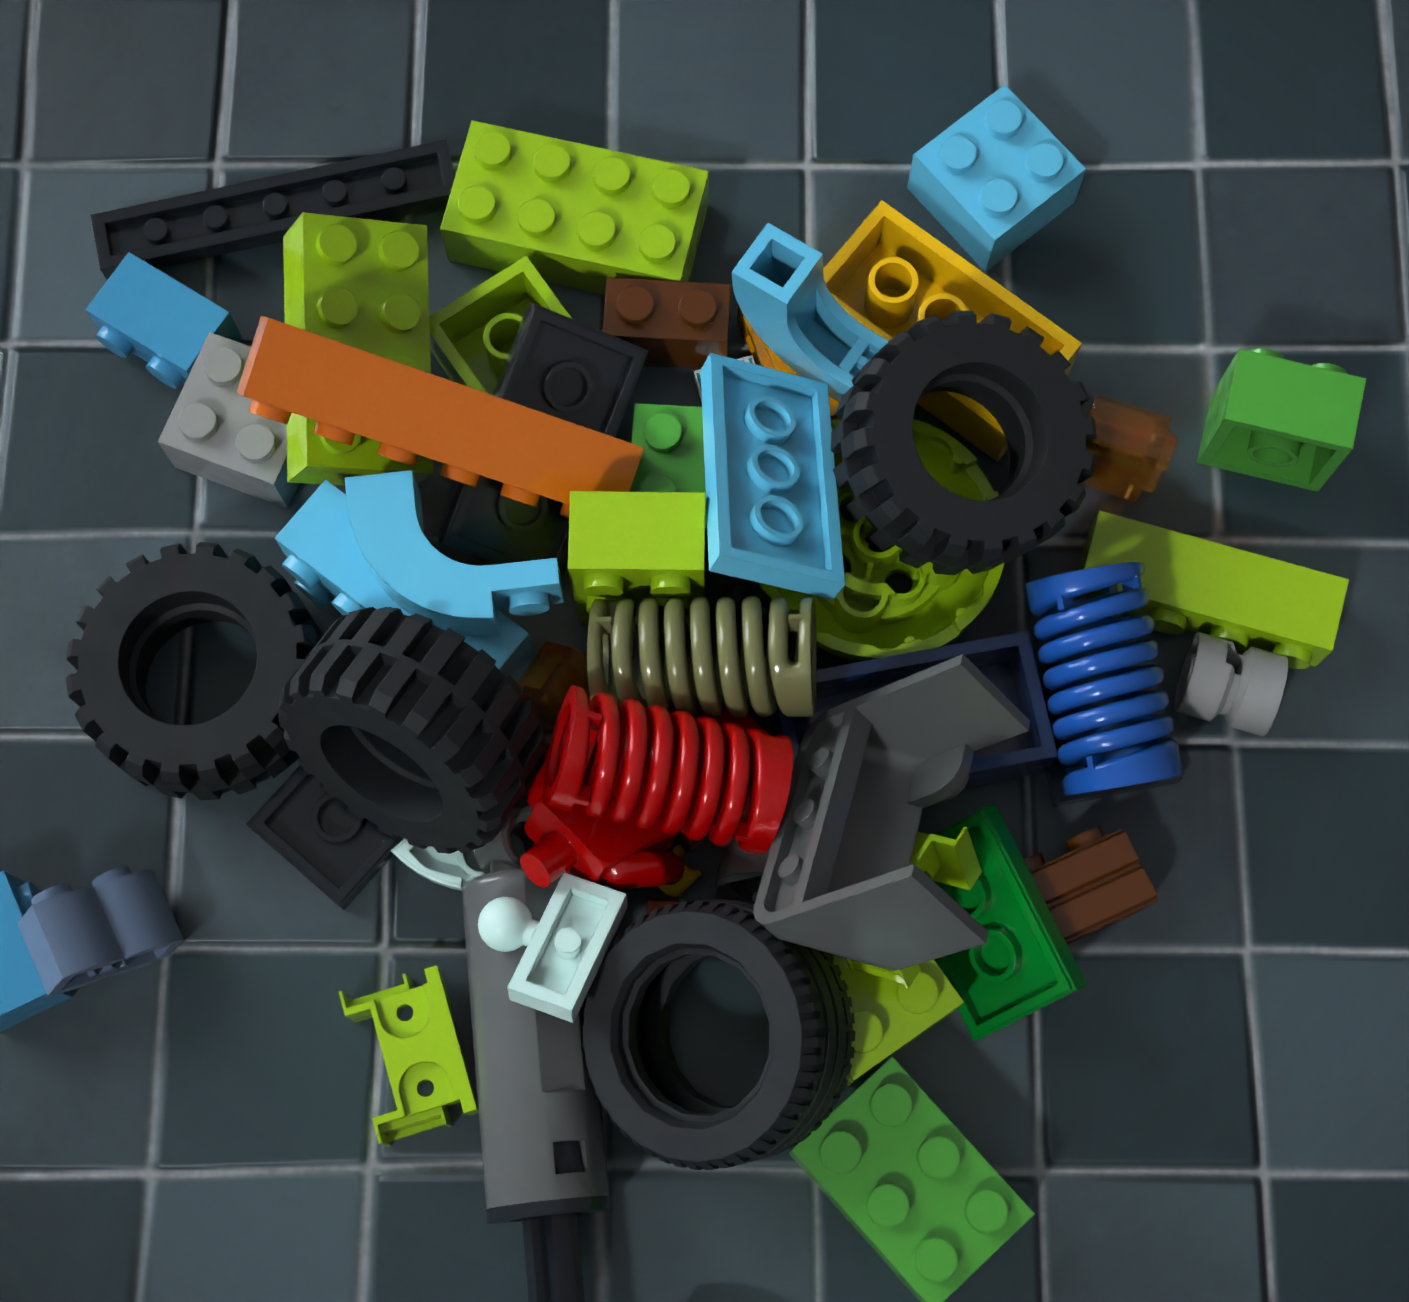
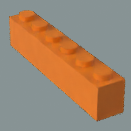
M265 316L260 318L237 389L238 394L252 399L249 412L288 425L291 413H295L316 420L317 423L313 433L352 446L355 435L358 434L379 441L380 445L377 454L415 467L418 455L442 462L439 475L474 487L477 486L480 475L502 482L503 486L500 495L537 507L540 496L562 502L560 515L568 518L570 491L630 492L644 447Z

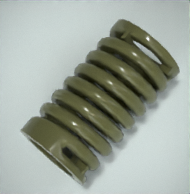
M755 596L746 597L742 601L740 660L736 625V602L731 597H721L716 603L714 661L711 640V605L708 599L696 597L690 604L691 645L689 669L686 652L685 603L680 598H670L665 603L664 669H662L660 605L654 598H645L641 601L638 611L640 661L637 683L633 667L636 636L635 602L630 598L617 600L595 599L592 602L587 638V671L590 700L596 693L605 692L612 694L617 704L624 699H634L640 701L644 708L650 705H659L665 707L670 714L677 710L688 712L693 717H696L702 709L706 716L719 718L728 709L732 716L745 718L749 715L752 708L760 717H771L775 714L778 707L788 717H815L817 702V632L813 596L803 597L799 604V610H789V601L784 596H776L771 600L766 658L761 601ZM797 631L794 662H791L788 657V633Z

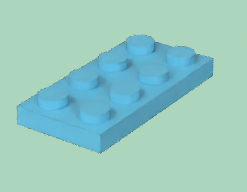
M710 353L700 369L709 571L834 600L845 585L836 477L833 472L835 468L834 453L831 452L832 429L828 384Z

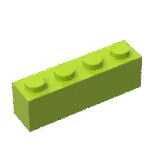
M1099 510L1088 531L1078 570L1119 563L1143 562L1145 571L1140 578L1142 588L1149 592V603L1142 608L1128 611L1124 614L1131 616L1150 615L1155 621L1154 630L1162 633L1183 634L1185 631L1192 633L1202 632L1233 641L1237 652L1245 651L1252 646L1284 655L1288 658V668L1306 669L1309 666L1316 667L1333 651L1349 579ZM1122 583L1117 584L1118 592L1123 591ZM1099 589L1075 598L1079 600L1106 594H1104L1103 589ZM1123 613L1111 617H1120Z

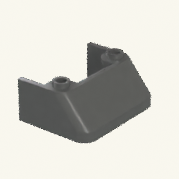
M964 654L822 713L809 726L800 743L792 771L785 812L775 839L771 844L754 903L753 914L756 921L780 940L892 971L986 944L988 931L915 864L910 865L923 808L956 797L968 782L974 751L1029 731L1030 720Z

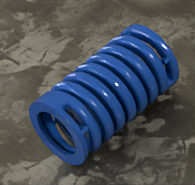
M1143 562L1119 563L1045 577L1025 584L1029 609L1034 615L1041 618L1033 628L1034 636L1038 640L1048 642L1041 646L1038 652L1039 661L1044 665L1052 667L1044 673L1042 678L1043 685L1049 690L1059 691L1048 699V710L1054 715L1064 716L1053 723L1052 733L1057 739L1073 740L1063 744L1057 751V760L1061 764L1075 766L1066 768L1067 775L1062 780L1064 795L1094 792L1184 775L1178 743L1175 739L1166 736L1174 728L1172 717L1167 714H1151L1168 706L1170 702L1168 693L1162 689L1141 690L1160 684L1165 677L1164 669L1157 664L1131 666L1155 659L1160 653L1159 644L1152 639L1121 642L1152 633L1155 629L1154 619L1150 615L1105 619L1142 608L1149 603V592L1142 588L1140 578L1145 571ZM1122 583L1123 591L1118 592L1117 584ZM1099 589H1103L1104 594H1106L1079 600L1075 598Z

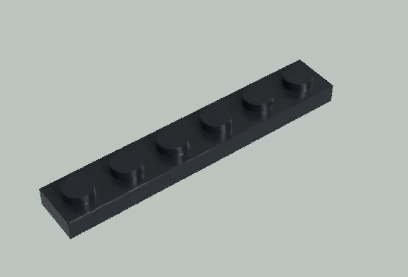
M447 140L92 214L91 221L100 270L105 278L109 279L128 252L158 269L283 242V236L302 212L382 221L446 207L455 179Z

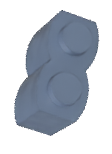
M122 866L96 877L92 881L93 887L72 890L70 884H59L41 891L31 899V907L17 924L48 996L68 992L94 983L107 976L126 973L168 957L184 940L153 869L132 873L129 866Z

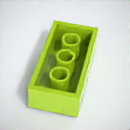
M471 120L440 227L448 261L501 272L527 256L545 282L603 295L606 292L607 278L689 282L709 205V171Z
M302 212L283 236L285 323L431 374L427 225ZM291 413L288 425L286 424L287 483L322 484L326 479L333 485L345 486L346 477L412 470L418 484L434 473L433 459L418 455L415 467L378 455L377 451L380 442L358 434L355 435L352 446L313 433L317 421L295 413Z

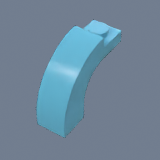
M770 223L766 224L731 272L736 301L743 315L758 336L798 375L827 383L828 395L838 402L853 386L851 380L889 342L855 320L835 300L824 281L823 254Z
M412 470L345 478L349 521L360 551L379 585L392 600L411 615L415 613L432 619L433 625L443 630L451 628L462 635L500 636L498 610L509 609V613L512 615L531 616L548 611L549 604L564 603L557 558L478 566L452 560L434 548L424 535L421 494Z

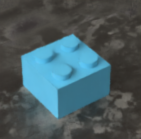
M1004 84L913 154L907 189L974 261L987 272L1075 203L1086 168Z

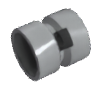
M1197 632L1190 643L1180 672L1174 698V711L1206 721H1211L1218 714L1224 715L1228 727L1265 736L1273 724L1281 703L1287 680L1288 658L1284 655L1252 646L1243 654L1237 653L1233 641Z

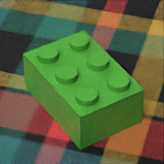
M893 1057L843 1101L827 1119L823 1120L822 1125L817 1130L812 1131L808 1138L799 1142L789 1152V1155L920 1302H944L1035 1215Z

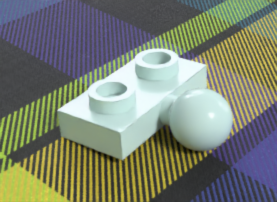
M564 873L540 921L532 919L528 907L513 897H499L486 904L478 919V930L482 940L490 948L501 952H510L523 945L527 946L507 987L509 1000L574 1023L628 907L627 894Z

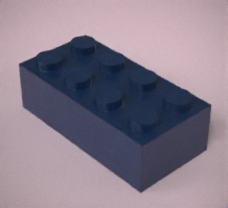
M1028 631L818 669L815 717H788L782 713L779 707L773 715L777 735L788 736L792 742L793 768L805 732L822 713L964 654L1030 720L1029 731L974 751L969 779L965 788L1046 773L1058 757Z

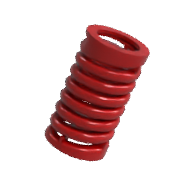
M572 685L563 700L549 747L543 781V805L571 811L574 810L577 804L583 805L584 812L588 816L595 818L601 817L608 809L611 820L621 824L628 822L633 814L634 822L640 828L651 829L659 821V827L663 833L675 835L683 827L687 838L696 841L702 840L709 832L711 842L722 847L728 845L735 835V840L738 841L739 848L742 851L763 855L774 841L785 812L793 771L792 742L788 736H772L759 729L749 728L744 731L740 725L734 723H724L720 726L715 719L709 717H700L695 720L690 713L684 711H675L670 714L665 707L659 705H650L644 708L640 701L634 699H624L617 704L613 695L605 692L596 693L589 701L586 691L582 687ZM625 736V744L618 761L619 747ZM598 739V744L592 759L591 767L587 778L586 785H583L585 771L587 769L589 760L591 758L596 741ZM651 740V746L647 754V747ZM676 745V751L673 756V750ZM727 754V763L724 768L725 755ZM750 760H751V763H752V777H751V780H750V783H749Z

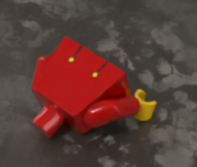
M598 739L596 741L594 750L592 752L587 769L585 771L583 785H586L587 778L591 767L592 759L598 744ZM549 748L545 750V761L526 793V799L533 810L524 829L535 845L520 857L524 873L535 885L546 888L562 874L568 873L602 886L608 885L615 890L658 886L667 895L678 897L702 875L699 869L692 870L683 863L681 857L685 854V850L681 845H677L670 852H666L678 834L669 835L663 833L660 830L659 821H657L653 828L643 829L635 824L633 814L628 822L621 824L611 820L608 809L601 817L595 818L588 816L584 812L583 805L577 804L574 810L571 811L544 806L542 800L543 781ZM619 749L618 761H619V758H620V755H621V752H622L620 749Z

